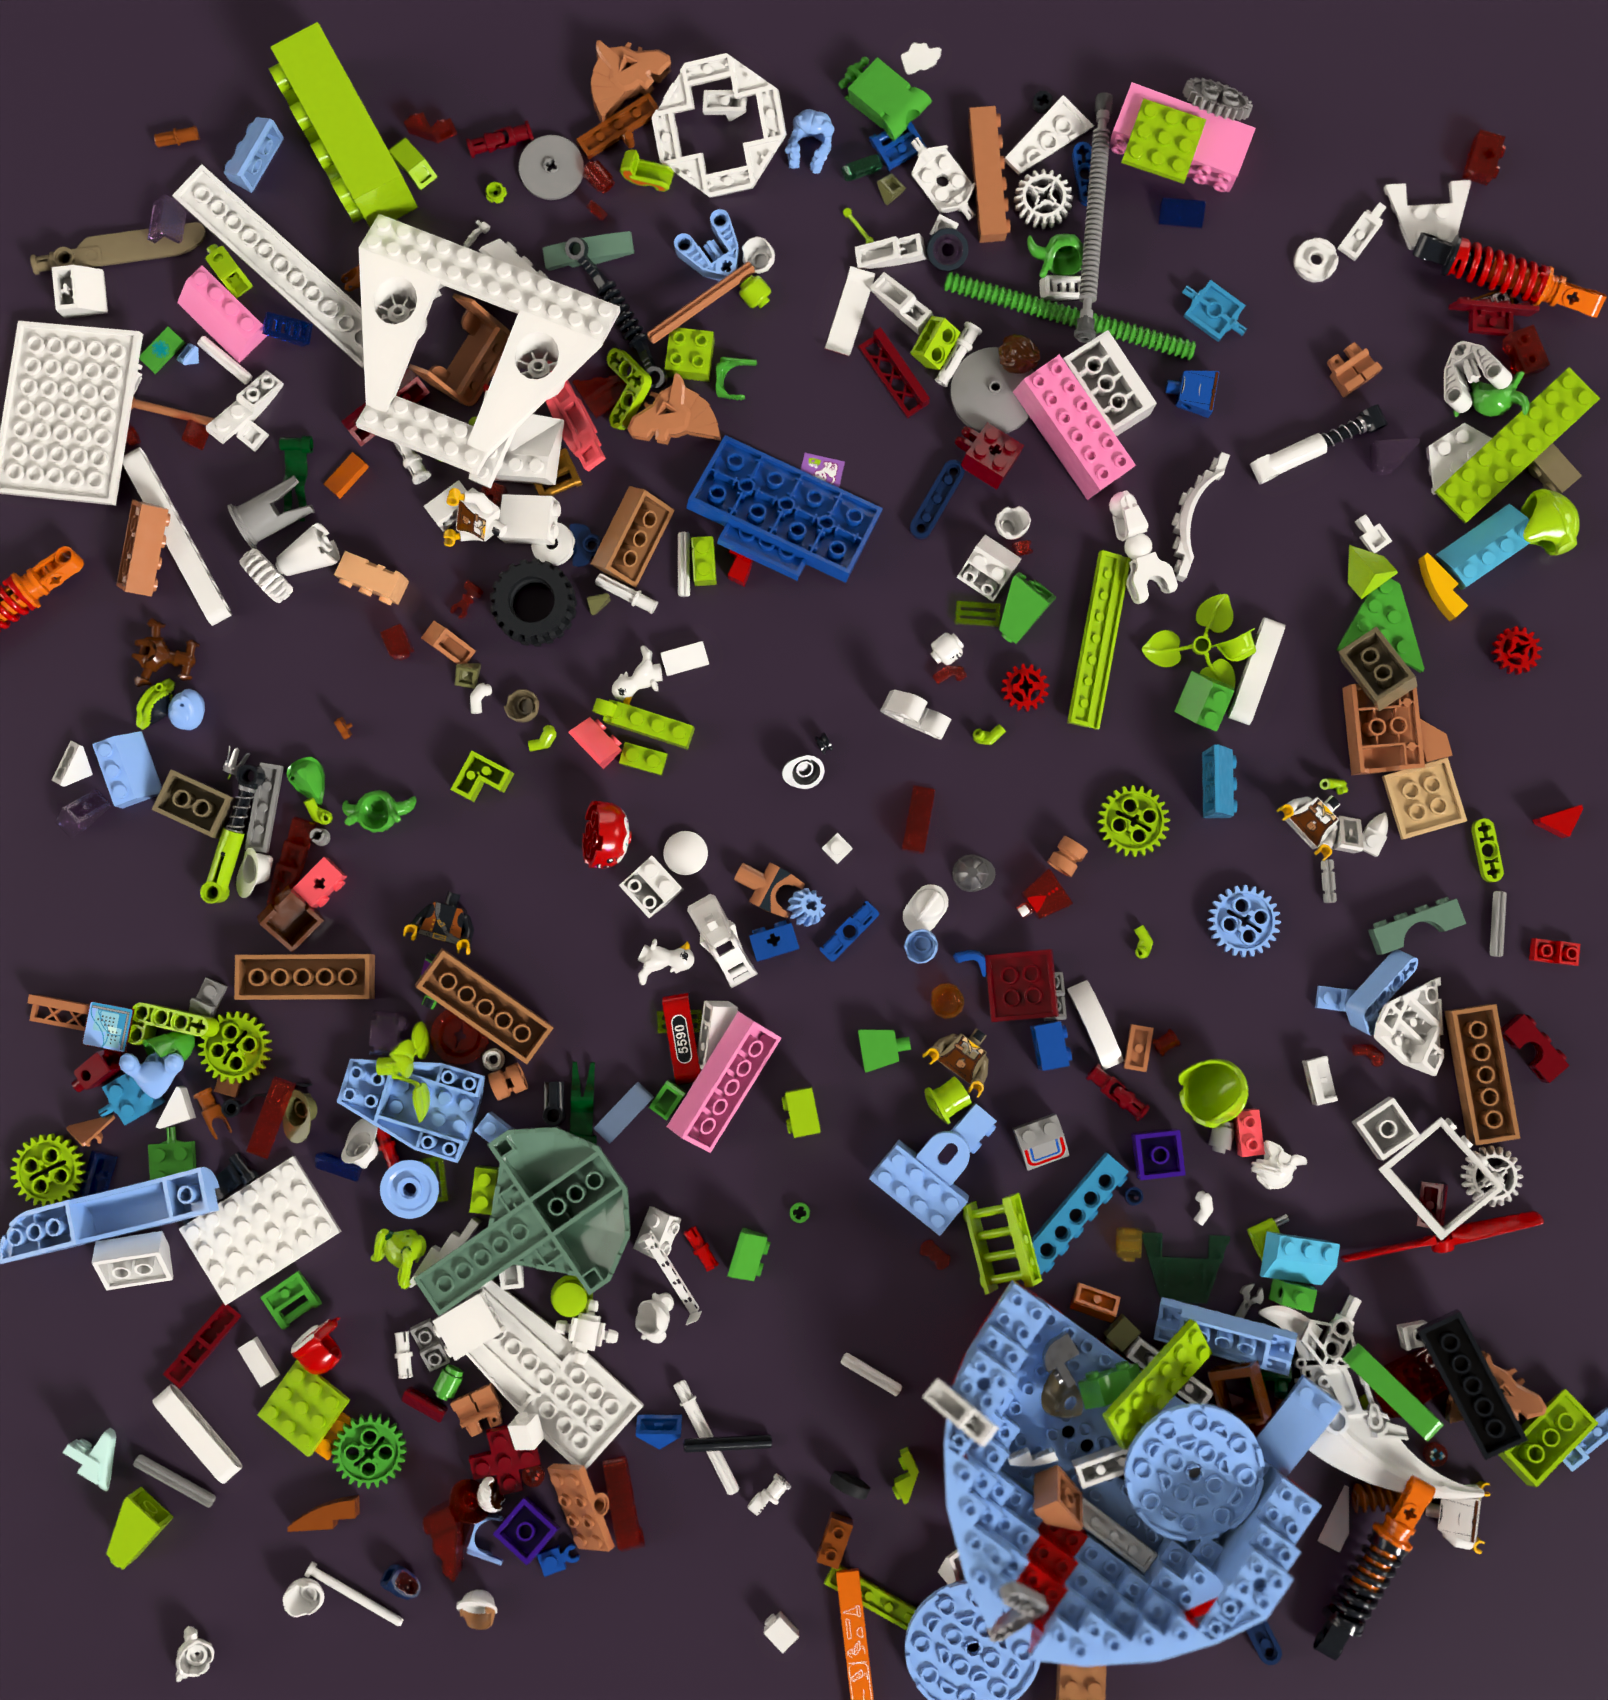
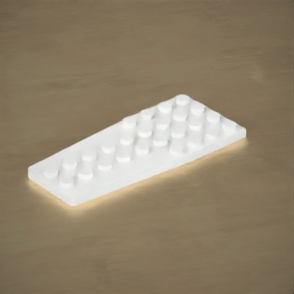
M492 1279L470 1294L466 1300L483 1290L505 1330L466 1355L519 1413H538L545 1435L544 1439L572 1465H584L585 1469H587L644 1404L591 1355L588 1356L585 1365L576 1363L575 1353L576 1351L578 1352L579 1348L572 1347L573 1341H569L568 1337L564 1334L557 1333L554 1326L508 1290H501L500 1284Z

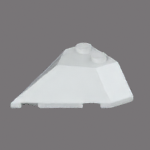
M1440 977L1384 1004L1376 1021L1374 1038L1401 1064L1432 1076L1437 1075L1444 1059V1049H1440V1035H1443L1442 1000L1438 999V986H1441Z

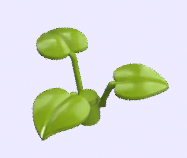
M1228 594L1215 595L1199 606L1196 612V622L1206 628L1204 635L1197 637L1192 644L1179 647L1180 639L1178 635L1172 631L1163 630L1154 634L1142 647L1145 657L1161 667L1175 666L1181 660L1179 651L1192 649L1195 654L1204 655L1208 667L1200 671V674L1231 685L1235 689V673L1231 664L1224 659H1217L1211 664L1208 653L1211 649V641L1208 638L1209 629L1215 633H1221L1226 631L1233 622V610Z
M423 1021L415 1024L412 1030V1041L410 1039L402 1041L389 1054L391 1057H379L376 1061V1072L378 1075H391L392 1079H399L415 1086L413 1090V1104L418 1123L424 1120L428 1112L430 1092L425 1082L419 1084L418 1081L409 1079L414 1068V1056L417 1054L418 1058L423 1060L429 1052L430 1038Z

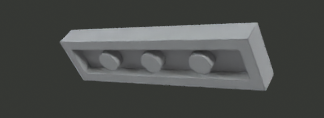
M260 762V767L265 771L266 777L264 783L258 786L254 793L245 850L253 848L256 852L269 853L284 767Z

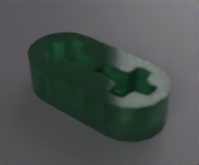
M874 154L846 164L841 168L845 181H852L879 171L883 168L880 156Z

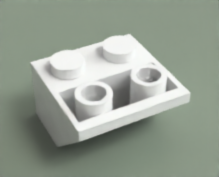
M79 265L52 267L56 311L64 318L108 313L105 277L102 269Z
M985 534L976 545L957 578L993 602L1020 563L1021 558Z
M653 856L649 857L619 885L648 918H651L684 890Z

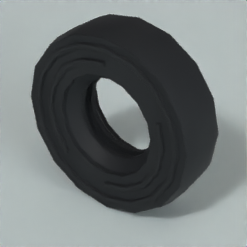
M835 1470L830 1478L832 1486L854 1498L865 1500L870 1492L868 1484L846 1472Z

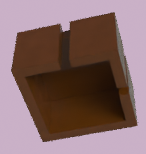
M287 885L274 898L276 904L270 903L257 916V920L265 930L293 953L324 919L320 912L309 906Z

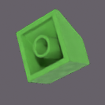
M1191 670L1174 712L1196 724L1218 731L1235 690L1231 685Z
M742 1227L727 1276L754 1281L756 1276L760 1277L764 1266L763 1263H760L762 1254L767 1255L771 1243L767 1241L768 1235Z

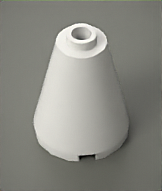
M316 523L277 556L275 565L281 574L291 576L338 563L337 561L340 560L339 550L335 541H329L326 536L330 534L323 525Z

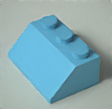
M1267 1231L1260 1276L1322 1285L1337 1267L1340 1244L1322 1239Z

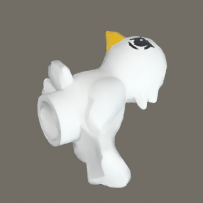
M645 645L640 647L643 658L633 675L628 677L627 672L624 675L620 674L619 678L612 685L613 696L623 701L624 704L630 705L633 695L639 689L652 686L654 691H658L657 682L663 681L660 663H652L653 653Z
M657 939L652 941L651 947L645 944L638 958V961L644 963L642 970L638 973L640 985L646 984L647 977L651 972L661 970L668 965L671 966L670 972L674 971L676 974L692 967L695 957L690 950L688 941L675 950H668L657 946Z

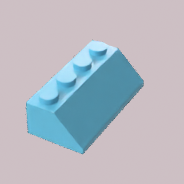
M1509 503L1435 556L1445 570L1459 583L1457 585L1458 588L1463 590L1531 543L1523 538V532L1529 522V518Z

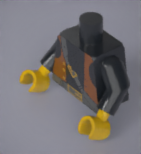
M448 891L445 903L442 904L434 901L433 904H428L415 916L409 925L404 927L403 936L405 937L406 933L411 932L413 933L411 940L414 941L417 937V931H419L418 934L455 944L458 954L460 949L466 948V954L469 955L474 927L471 917L467 914V910L457 908L461 895Z

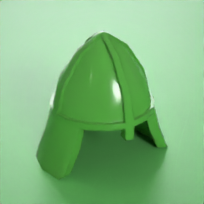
M170 1032L144 1039L142 1043L148 1056L156 1052L162 1058L168 1056V1054L178 1053L182 1055L185 1061L191 1055L195 1046V1036L181 1032Z

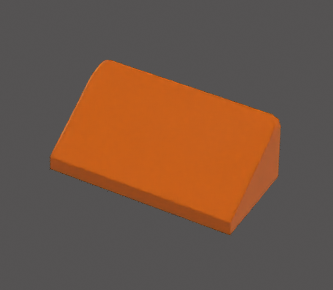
M352 452L326 480L324 485L341 499L369 466Z
M1078 1282L1070 1308L1112 1323L1117 1316L1121 1297Z

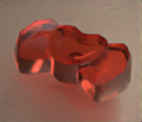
M926 1240L921 1244L920 1255L929 1256L930 1260L935 1261L937 1270H943L949 1266L951 1261L950 1255L940 1250L933 1240Z

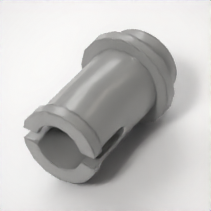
M323 828L313 829L310 832V839H313L311 841L316 845L324 846L330 841V833Z

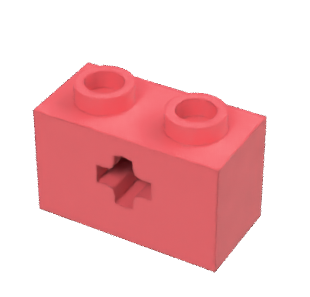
M323 857L300 880L293 890L312 908H317L318 906L321 908L329 901L330 898L328 896L334 890L337 892L344 886V880L348 876L329 858ZM319 880L324 881V888H318L320 886Z
M1243 1109L1233 1119L1237 1155L1241 1157L1265 1155L1259 1109Z

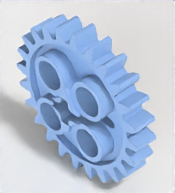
M1243 885L1240 891L1238 886H1234L1233 893L1230 889H1226V897L1219 894L1220 902H1212L1216 909L1208 910V912L1213 914V918L1207 919V921L1213 922V926L1209 927L1208 930H1215V934L1211 938H1219L1216 945L1221 946L1224 944V952L1232 949V956H1236L1238 951H1240L1241 957H1245L1248 951L1251 957L1255 955V949L1260 954L1263 953L1262 946L1270 948L1268 940L1276 941L1272 934L1280 932V930L1275 928L1276 924L1281 923V921L1275 920V916H1278L1280 912L1273 911L1277 904H1269L1272 897L1264 898V890L1256 893L1255 886L1248 891L1247 885ZM1238 900H1242L1245 903L1243 912L1238 911L1235 907ZM1227 910H1231L1236 916L1240 918L1247 917L1246 922L1260 928L1261 932H1257L1250 925L1242 926V921L1228 914ZM1258 911L1264 915V921L1261 924L1257 923L1254 917ZM1227 918L1231 919L1234 924L1233 929L1230 931L1224 927V921ZM1246 930L1252 933V940L1249 943L1243 939V933Z

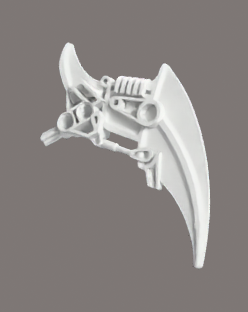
M1349 1295L1341 1313H1336L1330 1323L1311 1320L1296 1310L1285 1306L1272 1305L1258 1311L1260 1316L1275 1323L1281 1329L1298 1333L1295 1347L1299 1357L1294 1359V1366L1300 1369L1301 1375L1306 1376V1371H1308L1309 1377L1307 1378L1342 1404L1340 1411L1311 1446L1310 1452L1353 1477L1400 1493L1403 1492L1408 1479L1414 1475L1435 1487L1433 1498L1467 1499L1483 1497L1485 1495L1483 1489L1465 1486L1452 1481L1418 1459L1401 1441L1409 1440L1406 1428L1392 1424L1388 1415L1380 1412L1379 1406L1374 1402L1369 1385L1359 1376L1369 1402L1367 1410H1362L1351 1375L1346 1369L1351 1367L1341 1357L1347 1344L1349 1350L1356 1345L1353 1337L1355 1322L1352 1320L1361 1300ZM1339 1322H1343L1346 1327L1345 1332L1341 1335L1336 1331V1325ZM1316 1324L1328 1326L1321 1341L1319 1337L1323 1330ZM1330 1342H1333L1336 1346V1351L1332 1355H1329L1326 1351V1346ZM1316 1347L1321 1354L1320 1358L1316 1354ZM1307 1360H1314L1316 1364L1307 1365ZM1295 1378L1294 1383H1296L1299 1378Z

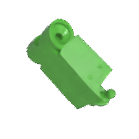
M866 56L862 57L859 63H855L853 66L850 65L847 68L845 78L840 80L838 85L844 89L849 82H853L848 87L849 94L845 97V100L879 127L884 128L889 138L895 141L907 129L909 123L931 104L932 100L921 89L911 87L905 79L878 57L863 72V67L868 65L869 59Z

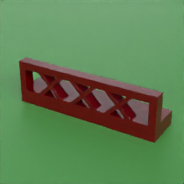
M880 327L875 330L873 337L859 345L858 348L908 419L929 405L930 398ZM876 342L880 348L879 356L870 355L865 348ZM880 361L891 364V374L881 372L879 369ZM893 379L903 381L905 384L903 392L892 388ZM905 396L914 398L918 405L908 411L904 405Z

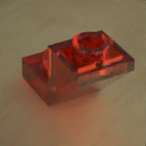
M422 112L420 114H412L404 121L409 134L436 143L457 135L451 118L439 120L434 126L430 127Z

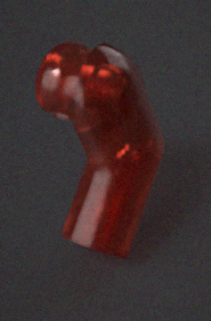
M960 665L946 666L935 673L933 678L937 684H940L952 676H955L957 681H961L967 677V674L964 671L965 668Z

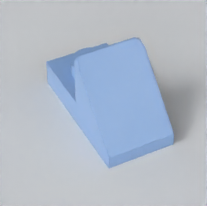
M1318 986L1315 1008L1346 1012V1003L1356 990Z

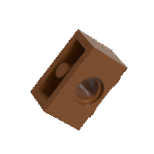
M831 1512L816 1555V1562L835 1569L839 1568L853 1528V1519Z

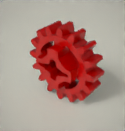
M1518 626L1513 627L1512 630L1507 628L1503 630L1504 634L1500 633L1496 636L1499 641L1492 643L1494 647H1497L1496 650L1491 652V654L1497 655L1494 663H1501L1499 666L1500 670L1506 667L1507 674L1515 671L1516 675L1521 674L1522 671L1526 673L1530 671V667L1537 666L1534 660H1539L1542 657L1537 654L1538 651L1542 650V647L1536 645L1540 639L1532 638L1535 632L1527 634L1526 627L1520 631ZM1523 647V649L1519 650L1520 652L1510 654L1514 649Z
M1021 664L1020 670L1014 666L1012 668L1013 674L1007 671L1005 675L1008 680L1003 679L1001 682L1006 685V687L1001 689V692L1007 694L1003 700H1010L1009 707L1011 708L1015 704L1018 712L1022 707H1024L1025 712H1029L1030 706L1036 710L1038 708L1037 702L1043 704L1045 701L1042 696L1047 697L1049 694L1044 691V689L1049 687V684L1043 682L1047 676H1040L1041 669L1039 668L1037 671H1034L1032 664L1028 669H1026L1025 664ZM1019 675V682L1011 685L1012 680ZM1029 675L1033 676L1037 680V682L1031 680L1029 678ZM1023 681L1026 684V687H1030V689L1027 691V695L1026 693H1024V689H1020V687L1023 685ZM1039 691L1037 698L1031 701V694ZM1013 694L1019 696L1021 698V701L1017 700L1013 696Z

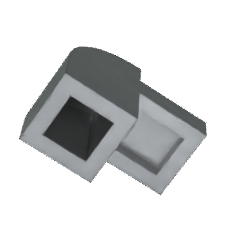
M1066 1331L1052 1338L1046 1344L1042 1354V1361L1048 1373L1054 1369L1057 1370L1053 1374L1060 1385L1065 1384L1070 1388L1076 1382L1064 1363L1080 1353Z

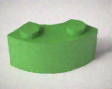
M1128 1361L1116 1363L1115 1368L1101 1372L1096 1370L1086 1373V1378L1078 1382L1085 1409L1105 1407L1113 1403L1141 1373L1138 1363L1129 1364Z

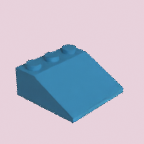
M1213 745L1202 752L1203 818H1231L1237 812V800L1234 799L1237 779L1233 777V769L1236 768L1237 759L1236 755H1233L1232 749L1221 745Z

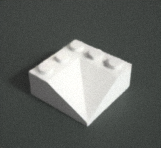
M532 414L517 428L494 481L556 485L565 421L563 419Z

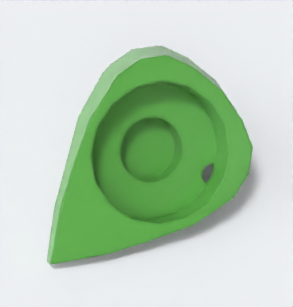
M313 757L298 759L287 768L286 774L289 782L307 798L314 797L316 803L322 805L325 790V773L322 764Z

